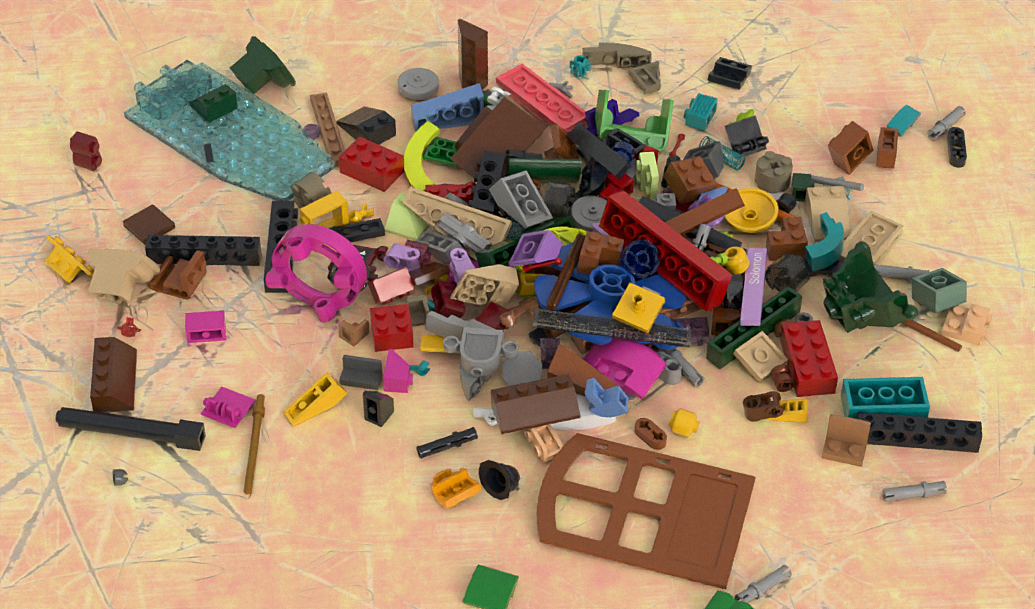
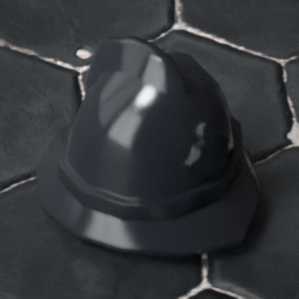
M491 460L480 463L478 475L480 483L486 492L499 500L509 498L510 492L519 486L520 475L518 470L511 465H504L503 463Z

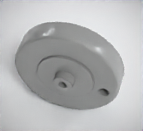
M426 68L406 70L398 78L399 92L409 99H427L435 95L439 89L437 74Z
M584 196L577 199L572 204L570 211L574 226L577 229L592 232V223H600L607 200L598 196Z

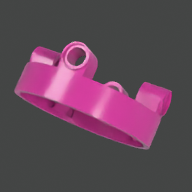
M303 224L289 229L275 247L272 255L273 267L266 274V285L268 288H285L297 299L313 306L321 322H329L334 319L338 309L345 308L355 301L366 282L367 270L361 254L345 237L323 226ZM311 251H314L329 258L338 267L334 275V285L340 290L328 294L304 283L291 270V256L294 261H301L307 258Z

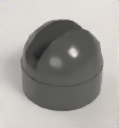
M113 469L114 486L123 485L128 481V478L123 477L128 474L125 470Z

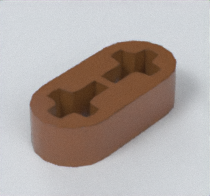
M640 418L635 422V434L648 446L655 450H661L666 446L667 434L648 418Z

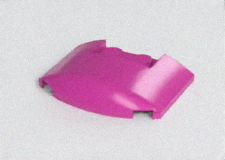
M613 337L610 343L603 345L594 344L583 358L584 361L619 385L625 393L640 399L645 397L666 367L665 361L654 350L644 344L624 337Z

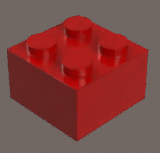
M408 304L370 308L375 352L388 351L389 349L414 348L413 329Z

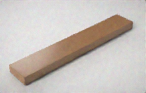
M327 93L310 95V101L330 166H339V156L345 151L328 95Z

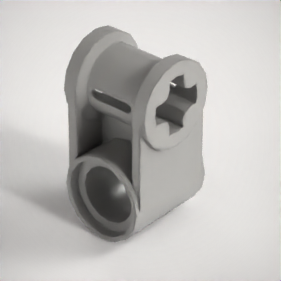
M658 350L656 353L666 363L665 369L658 378L669 385L680 383L681 362L667 355L664 351Z

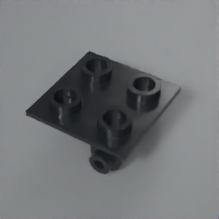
M756 115L725 126L732 150L742 156H748L767 149L766 145L769 143V139L767 136H762Z

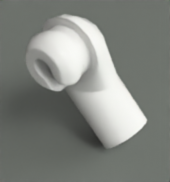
M474 407L473 417L484 418L490 426L497 425L492 409Z

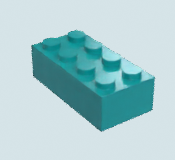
M923 377L843 379L841 399L845 417L857 419L858 412L928 417L930 404Z

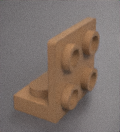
M830 414L822 458L862 467L871 423Z

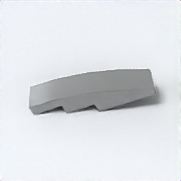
M433 311L427 314L425 330L441 337L455 336L459 341L462 340L464 327L494 329L474 319L467 322L454 315L446 318ZM503 333V344H504L505 334Z

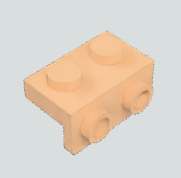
M550 424L526 429L524 432L527 441L533 444L536 456H540L543 463L553 460L563 447Z

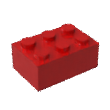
M360 136L339 156L340 173L383 192L405 172L404 155Z

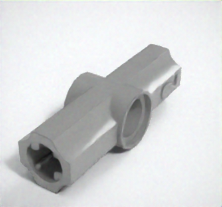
M448 213L441 217L438 227L454 239H457L462 247H468L476 253L492 246L490 241L479 235L469 224L461 223Z

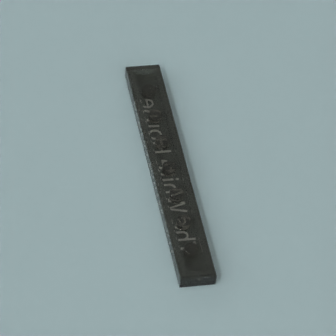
M534 309L533 327L681 347H690L691 329L653 324L647 334L616 319Z

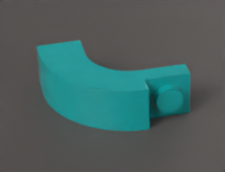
M827 212L820 214V228L826 237L818 243L805 246L806 261L812 272L830 266L843 252V225L841 222L835 223L834 219H831Z

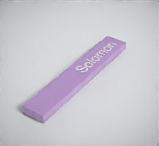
M748 248L747 256L750 264L745 272L740 322L742 326H760L767 248Z

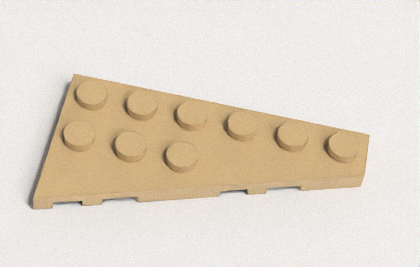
M413 187L409 188L403 201L405 207L433 229L451 238L453 237L438 227L441 217L447 213L461 223L465 222L472 226L479 235L490 241L492 245L504 241L512 225L510 220ZM463 247L467 255L477 262L475 252L468 247Z

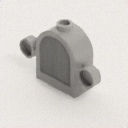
M464 327L461 341L455 336H448L443 340L444 350L448 353H460L462 369L475 377L488 376L494 373L500 365L501 357L514 358L518 355V344L516 342L507 341L503 344V330Z

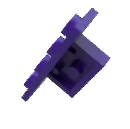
M612 99L608 101L607 109L613 114L612 124L622 125L640 116L638 111L631 108L619 113L617 100ZM595 107L586 111L585 116L588 127L586 129L597 137Z

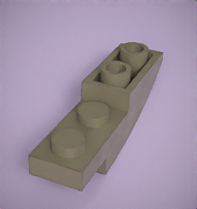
M599 43V47L582 48V56L589 59V64L591 65L617 64V68H635L651 63V51L632 45Z

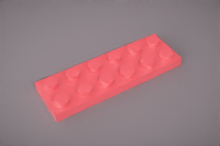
M520 64L496 77V83L550 125L557 123L566 134L572 131L578 123L581 125L586 123V111L524 64Z

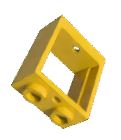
M335 191L301 208L300 223L301 225L313 224L314 219L332 211L333 217L318 224L319 226L331 228L349 224L348 201L338 191Z

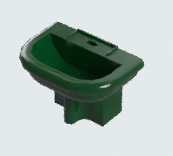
M256 36L250 38V42L246 46L247 53L230 67V70L237 79L253 94L270 80L282 88L296 84V80L277 54Z

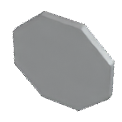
M518 351L516 357L506 358L503 361L502 379L509 386L542 379V363L531 351Z

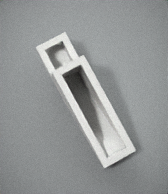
M576 394L580 418L550 425L553 430H584L611 424L616 421L617 416L601 417L593 414L589 410L590 401L587 400L586 396Z

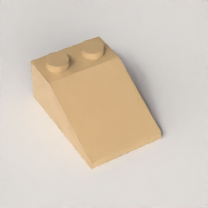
M844 187L807 188L805 207L814 242L822 241L826 237L820 228V214L826 212L831 219H834L835 223H842L844 240H846L851 232Z

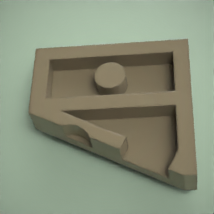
M659 61L629 69L630 77L645 94L660 90Z

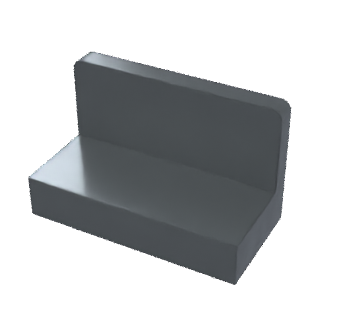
M343 355V370L339 379L341 385L379 390L383 377L381 360Z

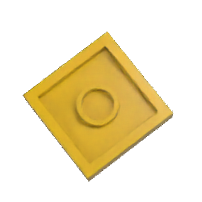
M629 283L612 314V318L648 334L665 303V298Z

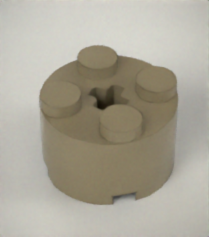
M772 151L765 152V155L761 156L756 164L755 183L758 184V188L767 193H777L780 190L782 192L786 191L791 184L792 159Z
M315 172L305 175L290 187L296 197L294 202L300 208L332 192L329 187H324L322 183L325 181Z

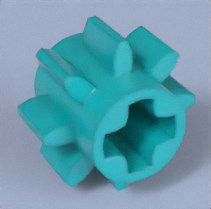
M582 55L574 57V61H570L571 73L578 77L586 75V71L591 69L589 59Z

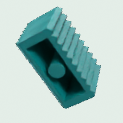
M698 93L695 99L692 98L690 108L684 112L685 125L706 131L717 110V97L714 98L710 95Z

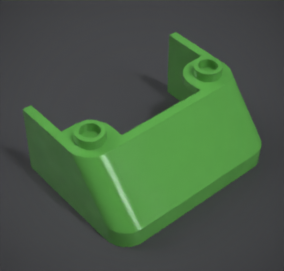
M599 90L595 113L598 139L607 138L610 132L619 128L646 146L658 149V152L666 149L674 100L663 99L660 116L649 117L646 120L644 129L612 124L613 114L607 109L609 90Z

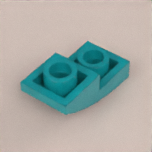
M906 104L887 124V128L898 129V135L902 137L907 129L913 126L921 112Z

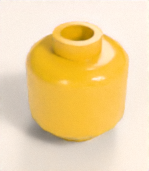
M730 247L724 252L728 257V263L724 265L728 272L731 274H742L748 269L750 262L743 248Z
M679 408L677 412L673 411L668 426H671L673 433L689 437L692 432H697L700 422L696 421V413Z

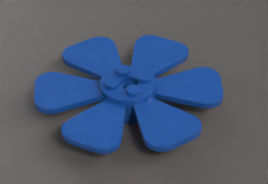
M573 243L561 247L557 257L562 259V263L559 265L551 264L552 267L559 271L562 270ZM623 246L618 266L598 265V267L591 271L590 275L577 272L578 258L571 276L585 283L569 280L555 311L588 301V305L567 319L566 324L568 325L565 326L566 330L575 337L603 345L610 343L613 339L612 313L616 309L629 283L641 288L645 286L660 293V296L665 298L663 307L669 309L682 307L685 303V294L659 274L635 281L634 277L649 268V266ZM540 275L534 282L537 302L545 310H547V301L558 279L556 276ZM661 313L658 314L648 333L651 335V338L644 336L647 333L624 323L630 335L632 330L635 331L636 336L638 331H640L637 338L634 332L631 338L641 344L651 343L658 339V333L659 338L664 336L661 334H668L672 329L670 318ZM583 325L586 329L581 331L578 329V326Z

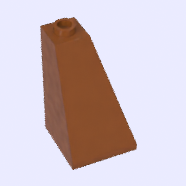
M559 344L548 369L547 378L569 374L576 394L585 396L587 380L595 378L604 390L618 386L567 347Z

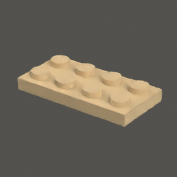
M870 211L844 241L843 252L838 260L844 262L848 252L854 249L856 243L864 241L871 249L873 263L875 264L902 232L903 225Z

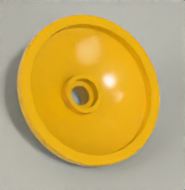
M744 188L738 190L745 206L724 216L725 221L732 228L741 232L756 233L766 230L774 224L778 216V205L776 200L766 191L756 188Z

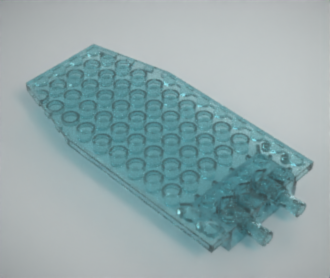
M186 60L173 69L168 65L162 66L160 69L161 77L147 86L141 81L135 84L134 90L136 91L137 104L124 112L126 119L221 181L275 201H289L295 197L290 187L305 175L315 172L320 177H323L336 167V162L324 149L319 147L316 140L311 139L309 133L301 128V124L202 62L195 65L191 61ZM227 84L236 92L238 108L208 123L189 106L190 101ZM211 143L214 162L208 163L206 162L204 144Z

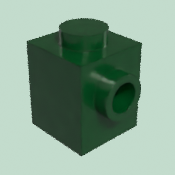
M793 173L791 195L796 201L805 202L807 188L814 187L815 183L811 181V174Z

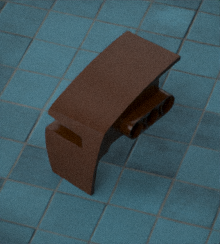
M513 95L505 96L493 110L486 106L455 143L454 146L458 148V151L450 160L472 178H475L476 171H480V168H477L479 157L483 158L484 151L509 155L506 154L508 149L520 152L522 150L527 151L542 135L549 124ZM506 160L504 162V168L501 178L505 177V165L507 163Z

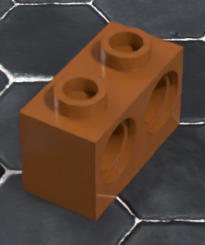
M880 128L876 167L894 169L897 155L898 129Z

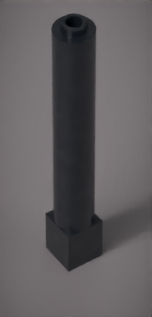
M62 407L56 413V422H58L59 427L176 443V447L200 451L206 437L204 423L180 419L179 423L68 407Z

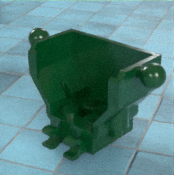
M864 241L856 243L854 249L848 252L840 270L833 273L832 278L828 280L826 277L823 278L826 294L823 302L829 318L838 320L847 333L856 328L863 329L867 326L894 327L906 320H913L918 315V309L914 305L908 304L907 295L899 290L893 292L874 268L871 249Z

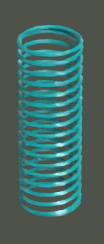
M708 136L704 137L706 138L704 142L707 140L705 145L713 143V141L717 142ZM721 144L723 148V163L734 168L736 171L740 170L745 163V156ZM742 157H744V158H743V162H742L741 165L736 169V167L738 166L737 163L739 162L740 159L742 160Z

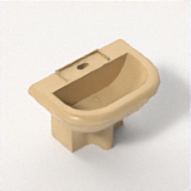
M91 248L88 250V255H90L89 262L95 268L88 292L98 299L110 300L118 305H121L122 301L129 302L135 283L149 282L160 272V267L143 253L107 248Z

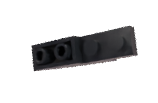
M606 137L600 139L609 147V139ZM592 157L590 158L589 165H586L581 172L580 198L597 189L609 173L606 168Z

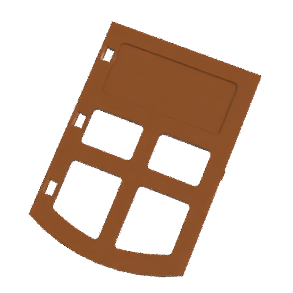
M576 433L557 453L542 481L537 505L539 541L726 589L756 477ZM595 445L607 446V449L597 448ZM584 451L627 461L617 492L566 481L563 478L574 461ZM657 459L668 461L669 463L668 465L658 463ZM643 466H651L671 471L675 474L665 504H658L634 497ZM719 474L729 476L731 479L719 478ZM561 494L611 507L612 511L603 539L595 540L557 530L555 520L556 496ZM633 512L660 520L654 545L650 553L622 547L618 544L628 513Z

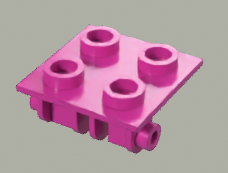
M221 387L213 398L204 399L203 405H205V408L201 415L236 428L256 402V399Z

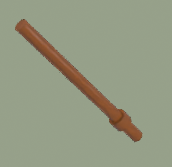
M913 320L902 322V324L957 352L962 349L961 344Z

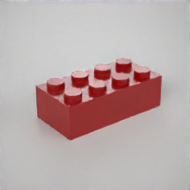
M821 321L782 323L780 342L784 355L788 358L787 366L795 380L794 390L796 397L835 394L838 375Z

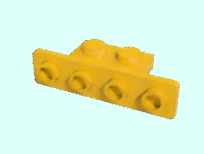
M50 235L46 236L56 247L44 262L64 280L70 283L81 269L90 277L93 276L95 269L90 265L86 266V261L79 255L74 256L76 252L69 246L64 247V241L57 236L54 238Z

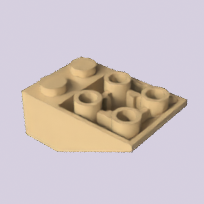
M500 264L466 270L452 293L451 299L486 307L492 301L502 307H506L519 286L516 268Z

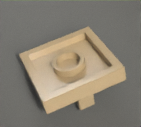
M763 331L741 345L733 353L758 382L769 376L775 366L785 364L788 361V358Z

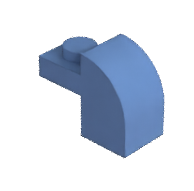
M595 378L587 380L585 396L590 401L589 410L593 414L601 417H616L627 413L629 397L619 385L604 390Z

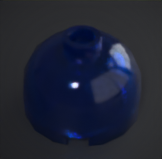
M636 240L629 243L623 249L620 263L634 278H645L657 271L660 264V259L658 260L657 255L659 252L651 242Z

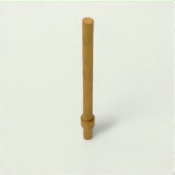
M263 394L257 395L256 406L253 407L252 416L254 421L244 485L245 494H251L253 488L261 422L265 415V396Z

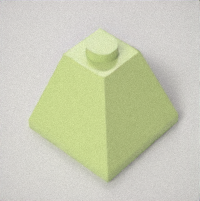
M400 192L392 203L385 225V232L416 241L429 225L404 206L403 201L406 194Z

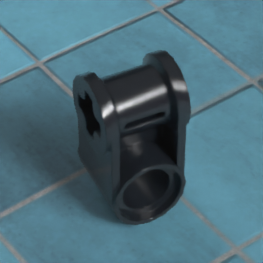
M734 273L721 304L722 308L740 309L742 307L743 280L739 273Z

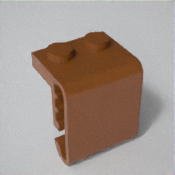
M198 250L190 261L180 259L176 265L171 264L173 257L168 256L160 266L159 274L155 275L150 281V289L185 300L190 299L207 273V262L205 261L204 252Z

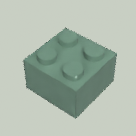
M940 268L912 278V299L935 313L942 312L945 309L966 302L967 281L944 268Z

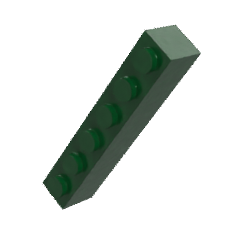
M572 216L556 217L476 252L475 255L479 268L509 264L522 234L543 231L554 227L575 228Z
M787 286L762 304L760 326H742L739 320L708 342L706 359L719 369L723 368L736 358L733 353L741 345L761 331L769 335L774 331V327L778 322L783 319L790 320L800 313L802 296Z

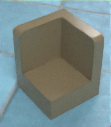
M425 294L406 297L412 326L425 325L427 314L429 313Z

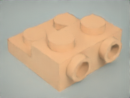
M972 303L970 309L962 306L950 307L941 335L979 345L981 338L985 339L988 327L985 326L990 325L992 314H989L990 308Z

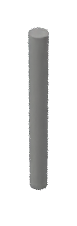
M811 175V181L814 183L843 186L847 189L859 191L864 190V184Z

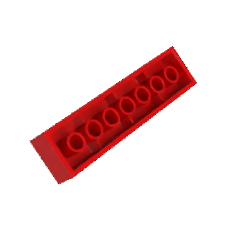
M625 191L608 197L599 224L601 229L611 237L623 239V246L706 312L722 304L733 276L730 272Z

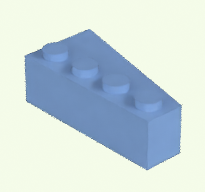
M480 83L411 105V116L415 132L427 121L439 129L470 125L484 109V96Z

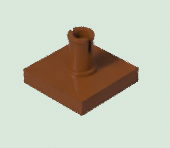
M557 123L551 125L554 147L544 151L545 157L557 152L563 159H578L576 144L567 137L565 131Z

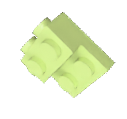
M654 152L639 153V160H636L638 174H635V182L639 184L640 192L645 191V196H649V199H656L659 174Z

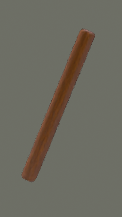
M578 234L547 301V310L555 311L580 256L585 235Z

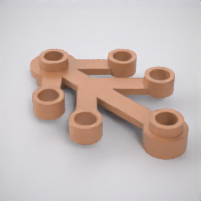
M536 296L521 300L519 306L509 308L511 311L502 314L499 318L502 325L508 328L515 325L516 318L528 310L532 319L541 316L542 313Z

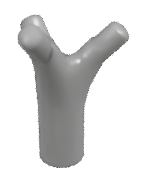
M568 81L562 84L549 82L558 91L567 94L569 98L573 97L567 90L573 88V86L567 85Z

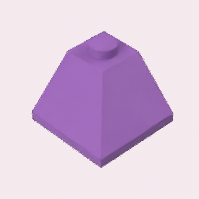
M550 230L522 234L508 265L514 267L556 259L563 243Z

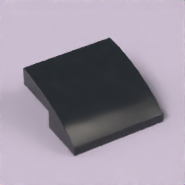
M720 57L715 62L714 69L708 74L707 81L740 90L751 72L752 65Z

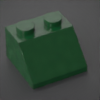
M227 84L189 102V106L208 123L238 108L236 92Z

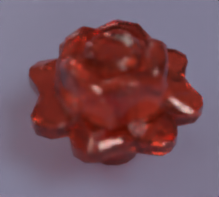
M126 317V323L117 327L125 337H135L136 332L141 331L134 324V318Z

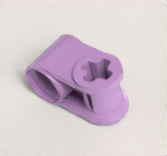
M393 244L385 255L384 262L391 268L402 269L407 267L409 272L421 267V263L418 260L420 252L415 248Z
M455 248L450 253L452 260L450 262V270L457 285L466 270L475 269L467 252L462 248Z

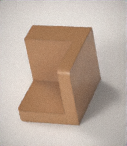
M366 319L359 324L355 322L351 325L345 320L338 324L339 337L352 346H355L370 334L369 321Z

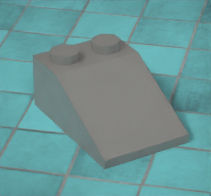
M527 171L501 178L489 189L497 205L525 229L553 218Z

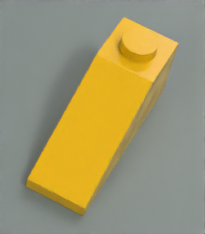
M326 372L283 413L290 423L296 426L334 407L348 393L338 380Z

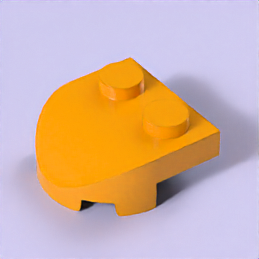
M460 468V471L452 472L451 469H446L433 476V483H430L434 499L446 509L454 507L457 503L466 498H471L476 493L482 491L480 483L469 477L468 470L465 468Z

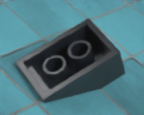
M364 106L336 121L355 140L360 136L380 145L396 136V121L384 110Z

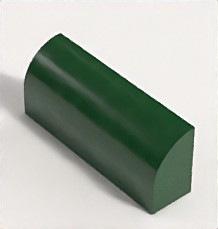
M509 158L505 165V177L527 171L531 179H536L540 183H577L581 175V159Z

